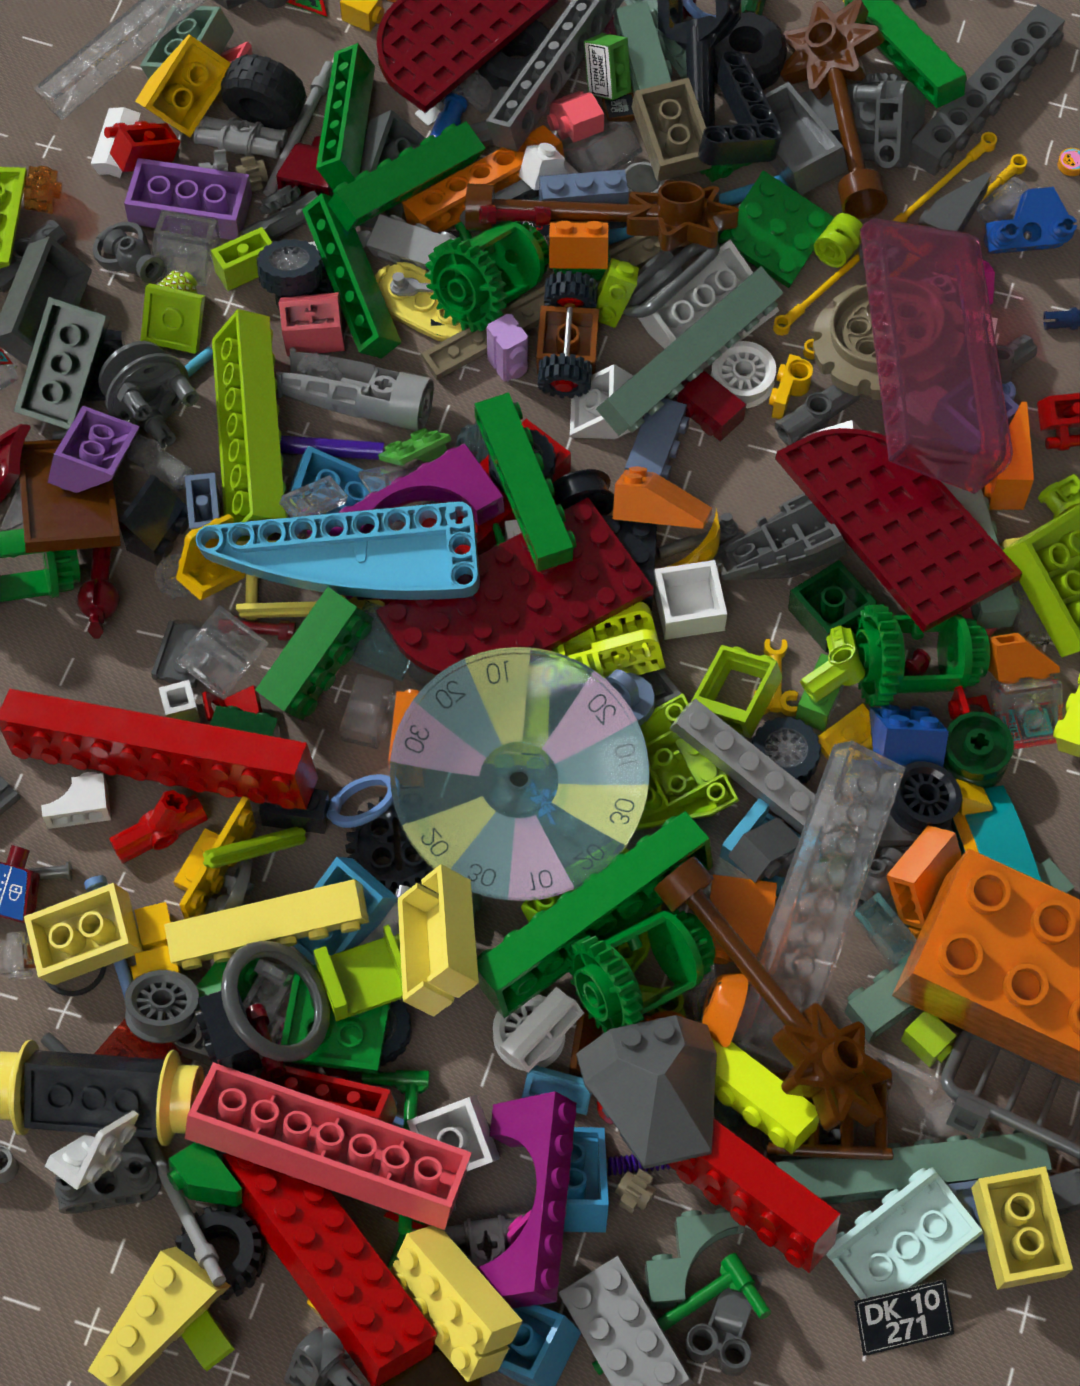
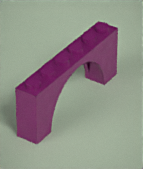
M464 443L457 448L448 449L441 457L432 462L423 463L414 472L405 477L396 478L389 486L380 491L369 493L362 501L353 506H346L338 513L395 508L419 501L464 502L471 507L474 521L480 526L505 512L502 494ZM365 524L360 528L359 532L364 534L370 533L375 526ZM334 527L328 535L333 537L339 536L343 532V528ZM311 530L306 531L308 538L312 534ZM343 595V596L345 597V599H347V600H349V599H351V598L353 597V596Z
M556 1091L493 1104L489 1136L509 1147H525L532 1157L537 1180L533 1208L520 1235L496 1259L476 1267L512 1309L557 1301L577 1103Z

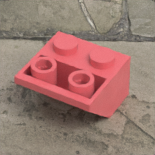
M339 292L280 298L281 329L287 356H290L291 347H294L296 352L314 354L345 351Z

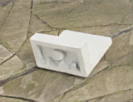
M134 1110L99 1130L95 1137L88 1133L51 1154L45 1167L76 1190L89 1182L95 1183L103 1173L108 1170L112 1172L122 1161L123 1154L121 1151L136 1132L134 1124L139 1114Z

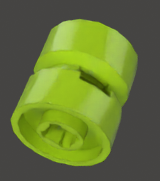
M848 213L837 214L815 241L814 251L816 255L828 266L836 268L843 266L865 239V227L853 215Z

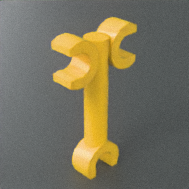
M766 639L763 652L777 661L782 674V658L787 652V641L782 639L781 649L773 650L770 647V639ZM781 680L763 715L771 711L774 713L782 712L788 717L796 716L798 707L789 706L786 702L797 701L798 692L789 690L782 694Z

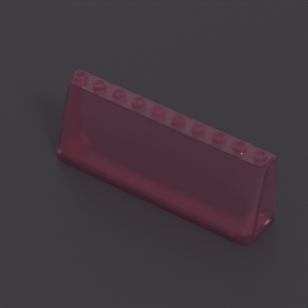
M872 218L862 226L860 236L889 462L975 494L1009 466L1013 456L979 238L966 232Z

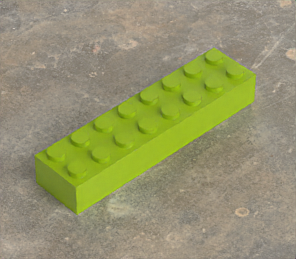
M241 309L235 311L212 339L224 516L230 514L234 518V523L287 518L288 516L284 501L286 485L282 477L283 456L280 452L281 431L278 427L279 405L276 402L277 380L274 377L275 355L272 352L273 330L270 327V316ZM274 533L269 535L267 540L270 539ZM244 535L238 538L237 541H249L250 537Z

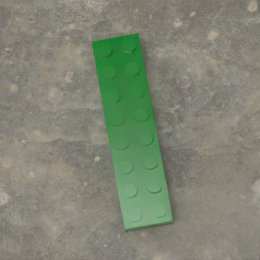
M686 811L679 816H672L667 819L661 829L652 835L642 837L633 849L626 854L617 855L612 859L609 866L601 872L589 875L576 890L564 893L559 897L555 905L546 911L542 910L536 913L531 918L530 923L520 930L516 929L508 933L503 942L495 948L483 951L477 957L478 978L482 992L503 1018L509 1016L568 973L567 968L570 965L566 960L569 957L567 950L571 948L570 945L588 935L591 938L597 936L599 941H605L640 921L664 903L654 888L691 857L696 856L707 871L713 868L710 838Z

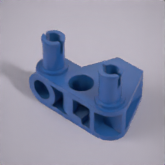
M1054 187L1028 189L1021 194L1013 219L985 224L984 244L989 254L1058 248L1072 239L1077 225H1074L1077 220L1068 214ZM1024 233L1029 234V240L1024 238Z

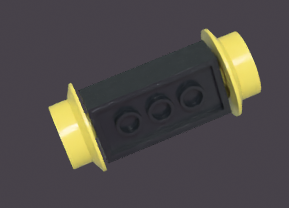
M27 1040L22 1045L19 1053L0 1051V1120L12 1121L17 1135H25L30 1129L97 1134L99 1130L134 1110L139 1114L134 1124L136 1127L134 1137L158 1138L161 1146H168L175 1133L185 1134L187 1115L205 1080L204 1070L202 1066L182 1065L176 1050H170L165 1059L43 1051L39 1050L34 1040Z

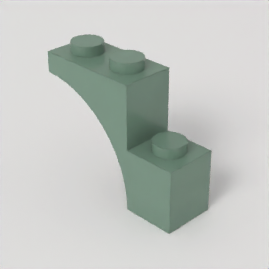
M725 1208L717 1209L715 1214L702 1215L701 1211L692 1210L683 1212L681 1217H676L674 1227L678 1258H672L671 1254H659L653 1256L652 1260L646 1261L645 1275L648 1303L651 1310L674 1308L685 1301L686 1278L699 1255L718 1240L744 1233L745 1226L735 1222L730 1212Z

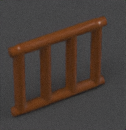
M790 1072L772 1073L784 1081ZM892 1078L874 1089L884 1112V1116L874 1123L875 1146L854 1145V1119L847 1114L844 1121L840 1123V1145L820 1144L819 1120L817 1130L793 1154L772 1142H769L767 1146V1154L791 1157L893 1160L892 1148H888V1089H891Z

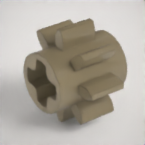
M253 155L240 158L242 165L235 167L236 173L249 174L252 192L263 189L261 182L268 181L263 160L256 161Z
M639 1169L636 1175L627 1171L615 1191L617 1195L621 1196L619 1206L632 1214L636 1207L645 1211L657 1192V1189L651 1185L653 1176L642 1169Z

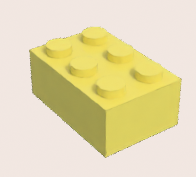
M115 883L24 916L37 975L52 985L134 956L135 953L143 952L129 893Z
M1046 1166L979 1178L971 1189L981 1228L984 1232L983 1236L997 1290L1063 1278L1073 1270Z

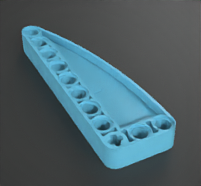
M464 502L204 526L196 534V544L202 555L209 561L248 575L302 589L324 592L329 587L339 595L353 597L427 600L470 597L477 593L480 586L475 521L471 507ZM464 516L463 523L456 524L458 517ZM427 518L437 520L436 524L430 528H425L421 525ZM396 521L406 523L401 530L395 531L390 529L391 525ZM365 524L375 526L370 533L364 534L359 532L360 528ZM334 527L343 528V532L339 536L333 537L328 535ZM303 530L312 531L311 536L304 540L298 538L299 533ZM272 533H280L281 537L278 541L273 543L267 541L268 536ZM241 536L250 537L249 542L245 545L236 544V541ZM210 539H219V543L214 548L205 547ZM459 545L470 546V550L466 554L460 555L454 552ZM464 574H469L473 577L472 581L465 585L457 582V579Z

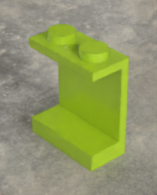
M390 925L383 926V938L330 956L326 946L313 950L315 964L323 981L336 1021L403 999L399 934L393 935Z

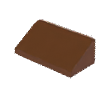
M580 1005L584 1014L576 1021L569 1074L582 1078L576 1054L601 1036L602 1027L598 1029L595 1019H589L588 1011Z

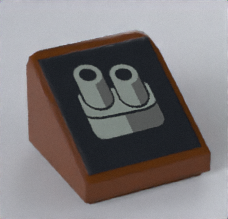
M627 93L615 100L602 98L606 118L616 129L635 120L632 110L633 93Z

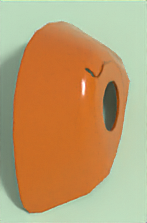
M742 972L727 973L716 977L707 989L703 1006L702 1023L708 1025L711 1037L722 1047L726 1048L733 1039L747 996L748 980ZM713 989L712 997L707 1006L709 995L711 993V990Z

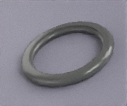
M270 941L248 943L236 950L228 960L222 975V1002L229 1023L244 1043L260 1055L275 1061L293 1062L305 1059L314 1053L324 1041L330 1024L328 995L323 981L314 967L291 947ZM273 957L283 961L293 968L306 984L313 1000L314 1024L307 1037L299 1043L287 1046L270 1042L261 1036L245 1017L238 998V978L245 965L255 958Z

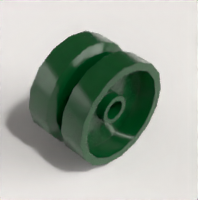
M972 711L958 716L950 723L947 729L949 733L943 768L950 772L955 779L983 787L984 789L994 787L1002 780L1014 752V739L1008 726L998 717L986 712Z

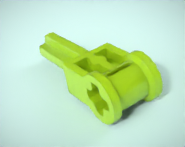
M1075 474L1060 482L1049 485L1038 496L1039 502L1045 503L1054 514L1053 519L1080 504V480Z

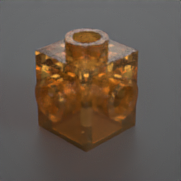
M29 166L23 192L25 210L53 214L55 199H61L63 183L58 182V171L52 170L47 166Z

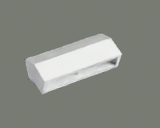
M125 107L108 109L91 161V165L98 175L109 174L120 178L122 174L121 169L110 154L115 138L105 137V127L122 122L126 125L135 124V122L139 121L141 113Z
M555 987L500 1046L501 1053L517 1067L529 1073L584 1012L575 999L567 996L558 987Z

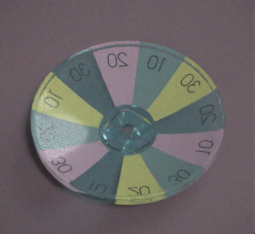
M526 647L500 648L475 654L449 666L425 685L413 699L398 726L393 741L390 758L391 795L395 812L408 840L418 854L433 869L440 864L471 880L472 892L487 897L517 901L544 899L578 888L589 875L595 872L599 873L608 867L612 859L621 854L637 829L647 799L649 786L648 753L643 733L631 708L620 693L596 671L575 659L548 650ZM515 772H523L528 777V782L524 786L517 787L510 782V776Z

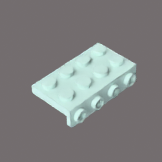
M933 1167L928 1170L922 1168L915 1172L909 1178L910 1184L901 1191L898 1189L891 1191L882 1199V1206L873 1213L869 1210L860 1215L854 1222L856 1226L846 1234L840 1232L836 1235L835 1244L826 1255L834 1263L860 1300L917 1286L984 1233Z

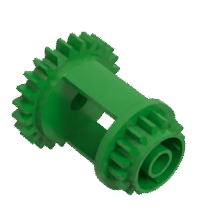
M520 221L500 222L472 239H467L463 242L460 237L454 240L449 239L433 249L434 252L428 255L431 261L427 262L425 266L430 271L425 274V277L430 279L431 283L426 285V287L434 291L430 298L438 300L439 303L436 308L437 310L442 308L445 310V319L450 316L452 317L453 326L460 323L463 331L470 328L471 332H475L478 329L481 332L487 328L489 323L504 315L501 310L507 307V303L529 291L541 281L543 274L547 272L545 265L549 264L547 242L535 227L527 222L521 224Z
M24 528L1 531L0 558H15L21 555L42 553L44 569L1 575L0 602L50 595V598L53 599L59 598V592L72 591L74 589L73 583L80 582L77 549L26 553Z
M884 604L864 606V610L860 611L861 617L857 618L859 627H855V640L860 661L865 669V676L858 683V690L862 689L861 698H865V704H869V706L889 705V702H893V695L954 692L957 686H962L964 690L966 686H975L976 683L980 682V678L985 677L990 664L989 638L985 628L977 625V620H972V618L964 619L961 614H957L925 631L939 632L937 656L940 675L904 676L905 647L902 633H911L913 640H919L924 637L922 630L909 615L893 616V613L889 612V607L884 606Z
M677 910L674 913L660 911L605 941H599L597 936L591 938L588 935L570 945L571 948L567 950L569 957L566 960L570 965L567 971L573 976L570 982L577 990L575 995L580 998L582 1007L588 1011L589 1019L594 1018L596 1027L598 1029L602 1027L605 1033L613 1028L641 1023L640 1021L644 1020L643 1015L700 985L704 975L712 971L710 966L714 965L716 952L709 931L697 916L692 913H686L684 910L681 912ZM647 931L652 952L659 966L676 985L643 1002L641 990L634 973L625 959L614 948L627 942L631 951L641 948L643 944L639 935Z

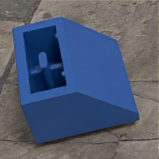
M891 704L881 705V708L870 707L869 715L873 754L881 764L906 766L913 762L925 761L943 767L949 731L929 708L912 706L911 709H900L898 706Z

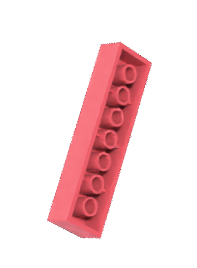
M214 1062L187 1115L185 1139L443 1230L446 1229L472 1154V1152Z

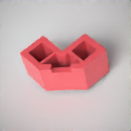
M578 91L556 99L551 103L550 114L547 115L548 124L552 131H557L561 140L570 137L574 143L604 131V112L592 93L584 94L583 91Z

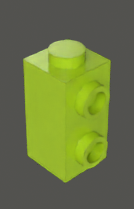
M611 258L608 269H606L598 285L595 309H599L600 323L613 328L616 327L637 286L638 267L633 266L629 262Z

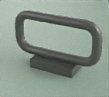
M692 243L682 249L675 257L671 251L660 250L638 271L637 286L624 310V314L628 317L643 318L657 312L717 257L720 251L719 243L716 248H708ZM704 252L686 270H682L681 266L697 253ZM669 284L653 300H651L649 303L643 306H640L642 303H644L646 300L652 297L655 293H657L659 290H661L663 287Z

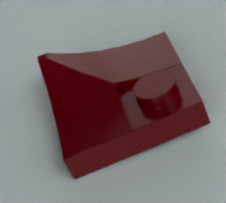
M20 424L0 436V504L6 495L11 493L14 483L20 476L21 452L25 438L31 429L30 425Z

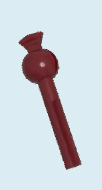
M112 547L93 548L91 579L80 587L76 598L80 611L89 618L88 632L93 639H100L104 630L102 626L104 619L111 617L117 611L120 601L117 588L113 583L109 582Z

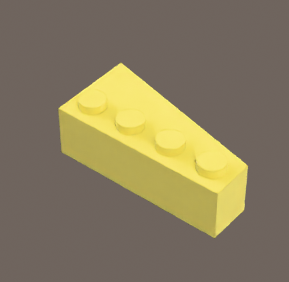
M177 1247L160 1251L89 1367L88 1372L108 1386L131 1385L231 1285L225 1282L221 1286H213L206 1270L202 1269L197 1261Z

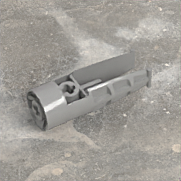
M291 347V373L276 372L277 398L285 395L310 405L356 418H368L416 431L426 426L434 397V381L432 378L383 369L365 362L321 354L296 352V349Z

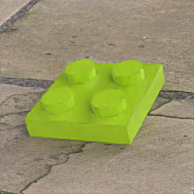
M151 283L146 285L140 341H149L158 346L196 354L200 348L205 295Z

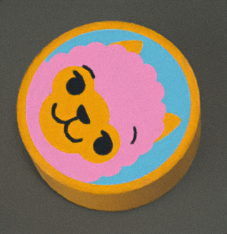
M1067 148L1060 153L1057 165L1063 174L1072 177L1080 175V149Z

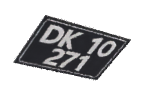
M946 1279L854 1301L863 1356L954 1334Z

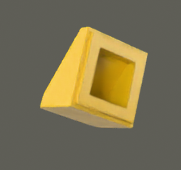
M956 779L962 793V803L959 809L961 815L993 810V806L983 787Z

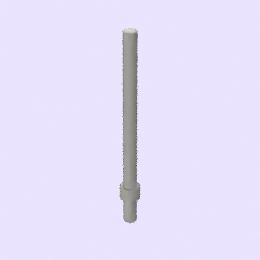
M330 61L324 63L319 76L314 78L310 86V95L263 191L265 196L276 192L278 188L276 175L294 145L300 142L321 96L326 94L330 84L329 79L333 65Z
M140 1137L195 1248L194 1256L199 1266L206 1270L213 1286L223 1285L226 1277L218 1264L219 1256L214 1246L207 1242L182 1191H176L167 1177L169 1165L155 1138Z

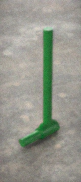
M396 1070V1072H379V1074L362 1072V1083L372 1086H395L402 1094H405L403 1129L410 1131L407 1120L417 1117L418 1094H422L429 1089V1070ZM399 1214L398 1233L406 1235L412 1232V1218Z
M732 1253L721 1261L720 1277L659 1317L657 1321L663 1331H666L729 1287L732 1291L744 1294L760 1320L767 1318L771 1314V1310L754 1286L755 1281L736 1253ZM594 1361L592 1365L596 1372L601 1375L604 1372L598 1361Z

